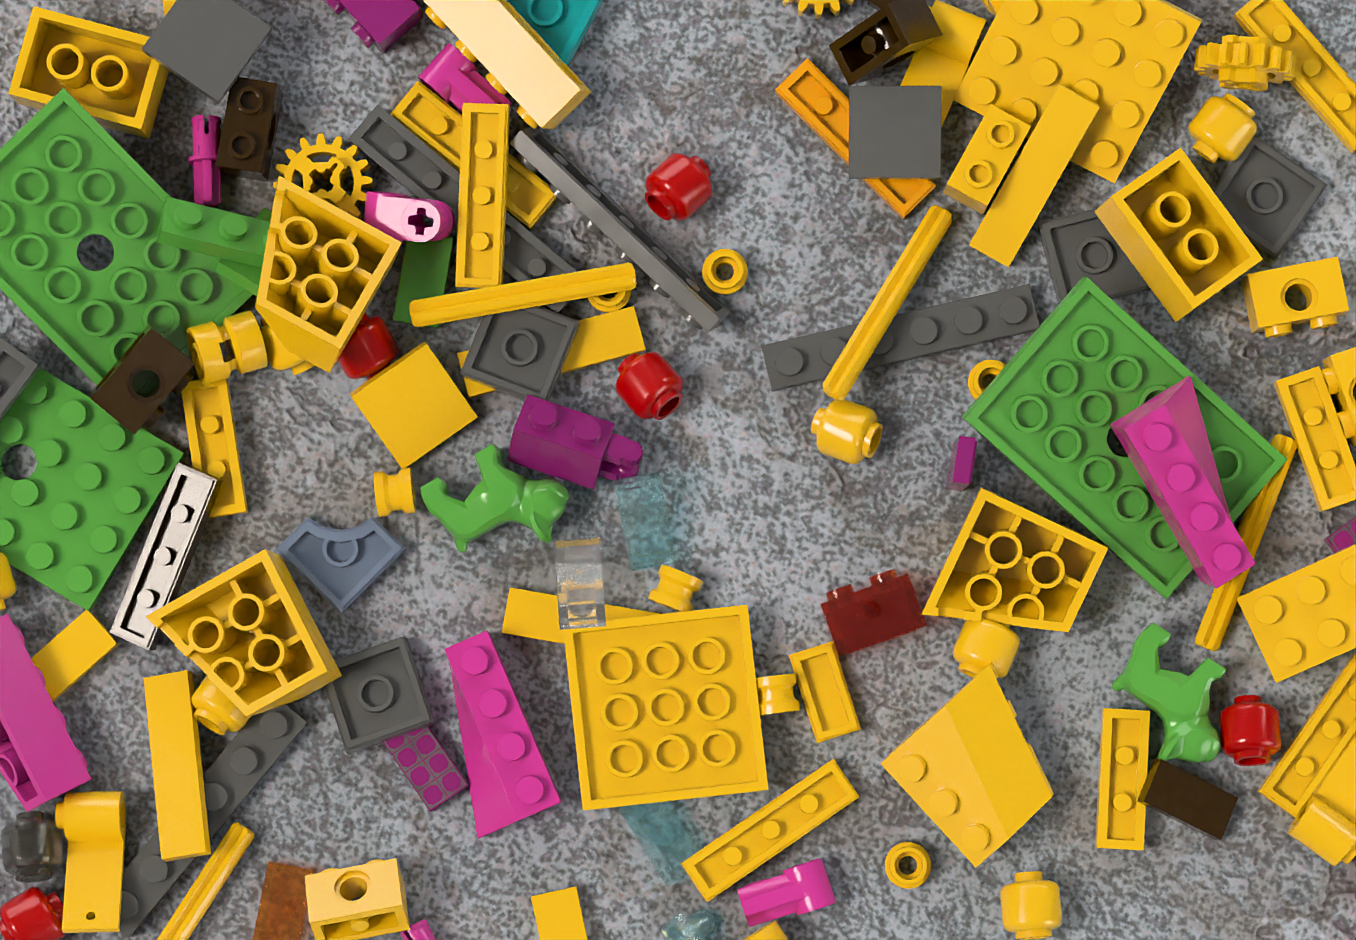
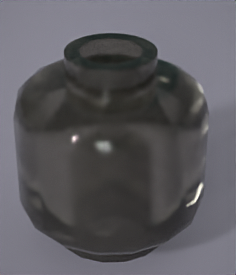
M29 811L16 815V821L9 823L2 829L3 867L6 872L15 875L16 881L23 883L46 881L53 877L52 872L62 866L61 829L57 828L55 821L45 819L43 812Z

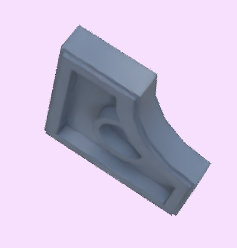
M372 516L357 527L343 530L323 527L307 517L275 550L342 615L407 549Z

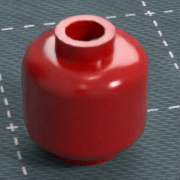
M673 153L646 177L645 188L647 192L645 193V200L651 210L660 218L667 221L671 219L684 221L711 198L712 184L709 179L711 171L708 165L697 156L688 157L681 153Z
M365 312L339 356L338 362L348 378L360 379L366 377L369 380L390 365V362L396 358L399 348L384 320L378 316L368 317Z
M647 352L642 355L633 353L619 365L618 373L620 375L615 384L616 393L639 418L644 420L652 418L662 420L673 413L682 402L683 379L667 360L657 352Z
M1238 696L1234 698L1233 705L1221 711L1219 715L1221 748L1226 756L1234 759V764L1240 766L1264 765L1271 761V756L1279 752L1281 749L1279 712L1274 706L1263 703L1261 696Z
M32 886L1 906L0 932L5 940H60L65 936V933L62 931L64 904L55 891L46 895L41 888Z

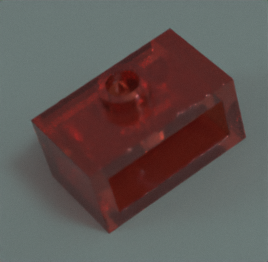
M895 569L870 577L871 586L854 592L852 585L849 584L825 593L828 601L820 604L819 608L838 658L927 626L908 573L897 576Z

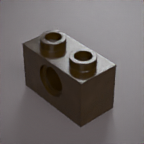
M899 0L885 5L831 43L829 47L850 86L885 75L943 34L926 0Z
M238 77L230 88L216 160V167L223 175L268 182L284 95L277 83Z
M148 324L89 396L91 400L134 435L141 427L148 431L164 412V409L159 405L168 394L173 392L177 396L191 381L194 374L189 370L195 363ZM142 370L153 371L158 376L156 388L148 394L138 393L132 387L134 376Z

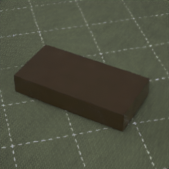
M1154 759L1137 802L1214 840H1221L1238 797L1162 759Z

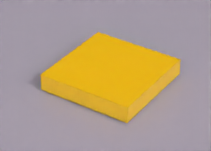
M425 341L349 393L402 469L411 465L478 418Z

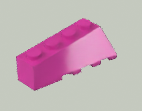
M1191 376L1185 377L1110 424L1201 582L1218 588L1256 564L1232 523Z
M5 614L0 617V772L25 810L29 812L74 790L91 780V777L87 771V762L84 755L75 747L66 730L67 725L64 715L54 706L45 688V678L40 669L34 666L25 648V640L21 630L12 623L9 615Z
M486 630L445 648L444 650L450 664L477 838L479 839L563 802L491 633Z

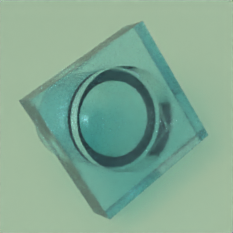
M705 909L697 910L686 918L682 913H679L669 921L661 932L667 940H703L715 931L717 921L714 914Z

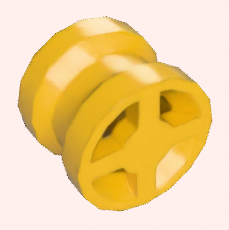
M403 468L398 474L391 475L384 471L374 472V492L379 517L389 516L392 511L402 510L406 514L416 513V496L411 468Z
M661 564L658 571L660 581L657 588L650 591L647 599L677 612L692 611V596L694 592L701 589L704 581Z
M795 673L756 678L760 715L800 711L799 701L793 696V687L796 684Z

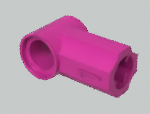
M450 43L440 51L418 76L419 80L429 90L447 104L451 102L461 112L463 103L509 104L510 108L512 106V102L478 74L477 67Z
M822 858L782 870L783 874L769 879L765 878L738 888L737 892L749 927L795 912L796 915H800L836 903Z

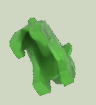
M495 444L489 445L474 455L483 480L476 485L464 502L450 497L447 483L439 477L420 487L423 501L430 514L442 522L452 535L456 548L460 552H466L469 542L509 522L524 525L531 529L541 541L548 543L552 540V526L564 513L566 502L569 500V491L555 478L529 479L507 469L502 464L503 454Z
M1150 623L1133 642L1130 658L1123 672L1112 683V689L1117 692L1121 690L1126 691L1155 711L1163 720L1164 742L1157 759L1168 761L1177 758L1192 763L1211 762L1220 751L1221 739L1217 730L1212 726L1209 717V690L1213 682L1219 681L1224 676L1226 669L1210 658H1206L1190 676L1180 672L1161 669L1158 649L1166 645L1171 634L1155 623Z

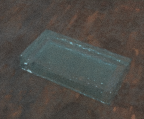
M659 472L613 480L631 571L661 566V564L676 563Z

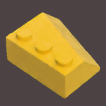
M279 176L255 309L289 352L330 373L391 269L402 242Z
M980 487L922 614L980 622L981 618H986L1001 624L1069 632L1106 555L1108 547Z
M267 549L262 550L145 616L156 628H159L175 643L174 645L186 657H189L208 676V679L247 717L299 700L342 676L281 555Z
M992 662L903 740L880 763L975 868L1009 840L1054 795L1031 744L1026 742L1015 719L1017 714L1011 701L1006 700L997 681L999 676Z

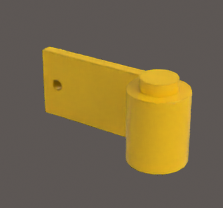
M935 0L933 6H929L943 35L913 55L900 86H942V129L955 94L979 44L987 20L940 0Z
M1356 735L1297 819L1293 820L1287 834L1332 866H1336L1340 861L1347 865L1356 856Z
M123 791L67 792L64 801H58L56 804L57 829H64L65 837L68 841L62 919L63 933L120 931L127 815L126 799Z

